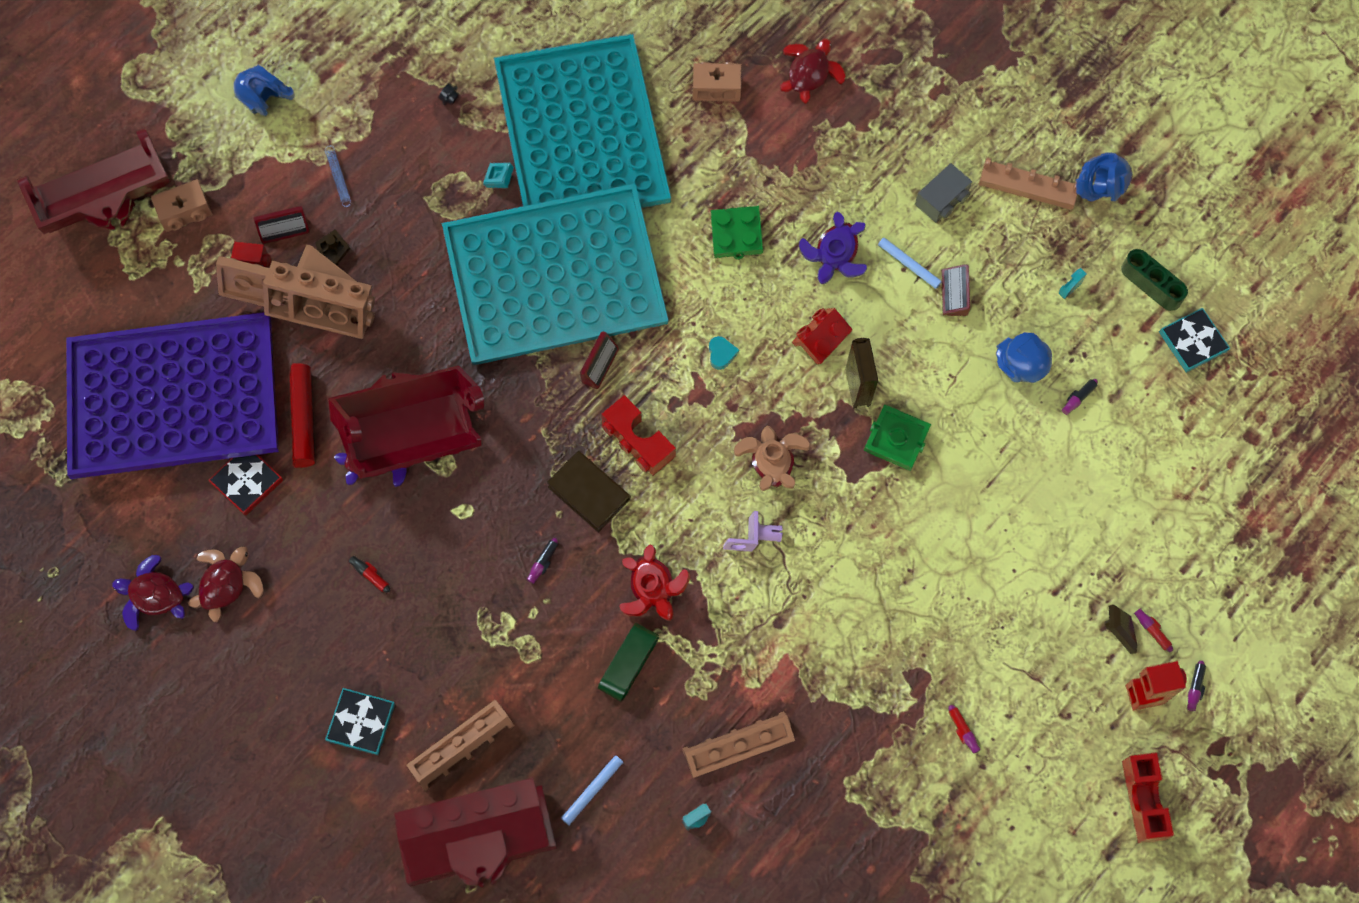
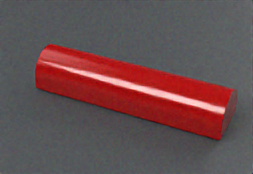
M293 363L289 374L292 460L294 468H304L315 464L311 367L307 364Z

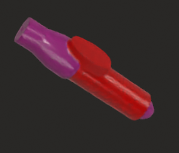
M1141 608L1138 609L1134 614L1140 624L1151 634L1164 651L1172 652V643L1160 630L1161 625L1158 621L1144 613Z
M949 705L948 713L957 727L956 733L960 740L970 748L973 754L979 752L981 749L978 746L976 737L970 730L958 707Z

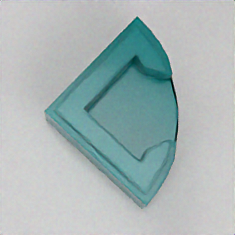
M1081 268L1077 269L1071 275L1072 279L1065 285H1062L1058 294L1064 299L1082 284L1087 273Z

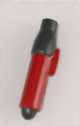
M352 556L349 559V563L353 565L356 571L381 592L388 593L390 591L389 584L377 574V569L373 565L359 560L356 556Z

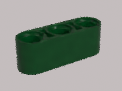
M1133 249L1128 253L1121 266L1122 274L1164 309L1169 311L1178 309L1188 295L1187 286L1142 249ZM1131 262L1137 263L1139 267L1134 266ZM1151 278H1155L1158 282L1152 281ZM1170 293L1175 294L1178 298L1172 297Z
M635 623L603 675L598 689L622 702L657 644L659 635Z

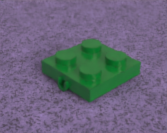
M759 206L711 210L714 258L734 257V259H742L746 255L763 254Z
M884 404L877 421H874L870 428L871 434L864 451L911 471L919 452L922 453L926 443H924L931 424Z

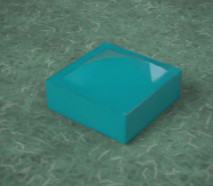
M490 163L483 184L487 188H508L514 170L511 163Z
M703 803L685 815L682 823L687 831L701 827L707 822L711 811Z

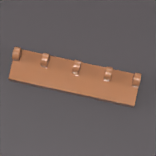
M986 157L978 184L1073 210L1077 197L1076 182L1071 183L1059 180L1060 176L1057 175L1052 178L1037 174L1034 169H1031L1029 172L1014 168L1012 163H1007V165L995 163L989 157Z
M494 700L406 766L426 792L430 789L428 784L442 773L445 777L450 773L447 769L464 757L467 760L472 758L470 752L485 741L492 743L494 741L493 735L506 726L511 729L514 724L498 702Z
M780 712L778 716L764 721H756V724L740 730H731L729 734L712 740L711 738L706 739L704 743L690 748L684 747L682 750L691 775L695 778L793 742L795 738L788 716L784 712Z

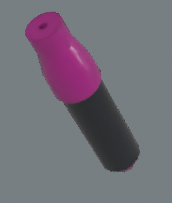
M1090 379L1079 391H1073L1067 398L1068 402L1062 408V412L1068 415L1076 409L1098 386V380Z
M557 538L549 540L531 568L530 574L526 579L528 582L534 584L536 579L546 572L551 563L549 560L558 547Z
M1202 660L1195 664L1191 687L1188 692L1187 710L1196 711L1199 700H1202L1205 692L1203 680L1206 666Z

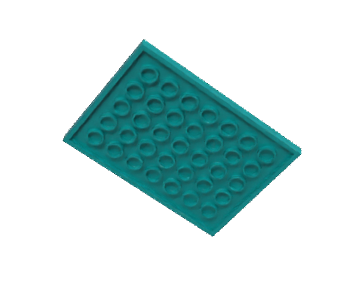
M633 34L494 58L523 206L630 184H636L641 208L671 203L670 191Z
M636 184L442 223L472 366L598 339L602 331L606 332L609 336L666 325L669 322Z

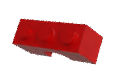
M625 395L601 414L603 423L601 426L609 436L614 435L620 441L618 444L626 454L631 453L637 459L635 461L642 471H649L654 476L676 457V448L659 430L648 438H640L633 433V429L642 422V413Z
M1174 661L1146 667L1139 673L1140 678L1132 679L1125 685L1132 710L1135 711L1164 705L1186 688L1187 677L1184 669L1180 668L1179 662Z
M1157 752L1128 756L1122 761L1138 843L1163 841L1173 837L1174 832L1169 808H1163L1159 797V782L1163 779Z

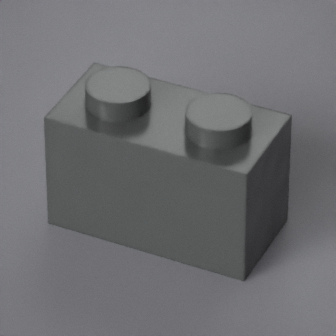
M950 163L918 192L915 205L937 223L942 217L946 219L953 212L954 206L958 202L962 204L971 194L969 190L972 181Z

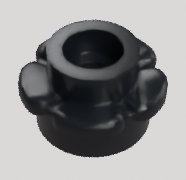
M448 83L438 96L443 105H447V103L452 105L460 95L457 92L458 86L454 87Z

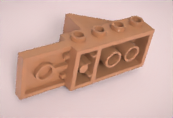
M306 244L297 267L287 263L272 261L270 268H266L258 264H250L219 256L216 262L219 295L264 306V315L363 339L367 326L371 327L373 324L375 312L371 311L374 307L375 297L371 296L372 285L355 281L311 245Z

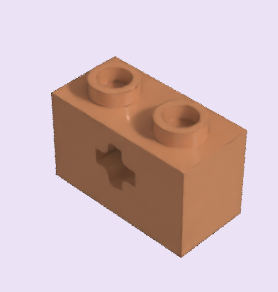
M709 62L693 63V101H740L741 64L731 62L724 64Z
M198 179L150 196L159 221L166 232L178 230L186 224L199 222L213 215Z

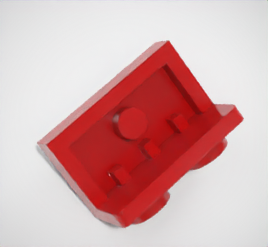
M821 308L816 311L812 316L813 320L808 325L800 328L796 333L797 337L792 341L794 346H801L816 364H822L853 330L836 308Z

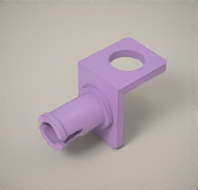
M753 511L749 517L748 540L729 538L724 543L723 549L752 552L758 545V540L781 542L782 533L779 532L782 531V526L760 524L758 522V511Z

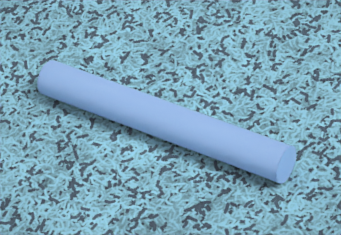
M886 238L881 239L878 246L935 289L942 283L940 279Z
M615 755L561 819L570 825L622 765L623 761Z

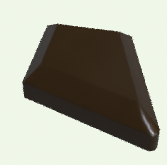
M336 229L315 242L317 250L335 265H338L350 250L349 245Z
M1114 604L1110 605L1109 620L1105 621L1106 629L1114 634L1130 654L1137 653V640L1131 615Z

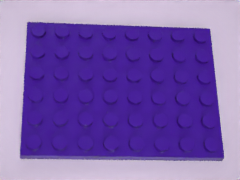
M264 313L66 338L67 476L70 479L279 452L271 316L264 315Z

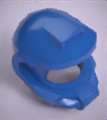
M260 65L239 73L233 84L235 97L253 114L259 113L265 117L268 115L266 110L269 108L266 101L270 96L289 100L295 98V93L291 87H287L281 80Z
M1103 153L1100 156L1091 158L1084 164L1079 178L1076 179V193L1088 201H1095L1102 197H1111V201L1115 202L1126 192L1132 181L1131 166L1127 160L1115 153ZM1096 172L1095 182L1093 185V178Z
M1024 332L1014 337V339L1008 337L997 345L996 356L998 366L1013 382L1036 383L1043 379L1051 370L1052 351L1034 333Z

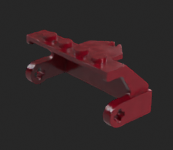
M146 128L136 131L141 145L42 185L34 187L27 175L17 179L38 229L43 234L52 233L86 219L89 224L115 231L116 228L112 225L114 218L121 221V227H125L136 205L133 199L171 183Z
M459 365L422 375L393 372L392 379H387L386 375H382L370 388L328 398L330 421L337 428L350 466L360 479L377 474L382 475L399 468H408L417 463L433 461L439 457L455 455L461 451L482 446L480 435L472 428L468 409L472 412L483 409L485 403L484 396L477 383Z
M533 778L394 813L406 882L410 887L458 875L468 886L477 885L483 888L485 885L482 883L481 878L491 879L490 883L494 885L499 878L503 877L506 867L512 860L557 849L542 785L535 786Z

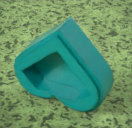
M721 336L712 338L709 342L711 366L717 370L725 369L739 354V349Z

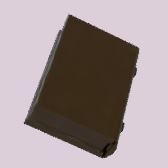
M857 338L852 341L845 368L853 409L858 406H871L878 384L870 339Z
M577 451L547 481L548 488L598 533L631 499V495L621 485H618L595 465L592 459L587 458L581 451Z

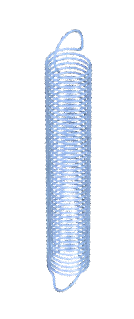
M325 149L332 174H334L331 167L333 162L338 177L340 176L342 179L343 174L340 171L341 168H339L340 165H338L339 162H337L338 159L335 151L333 150L334 154L332 155L331 150H329V156V154L327 155L328 151L326 152ZM337 178L335 184L341 202L343 200L347 202L345 198L347 200L348 198L350 199L347 187L345 190L344 187L342 189Z

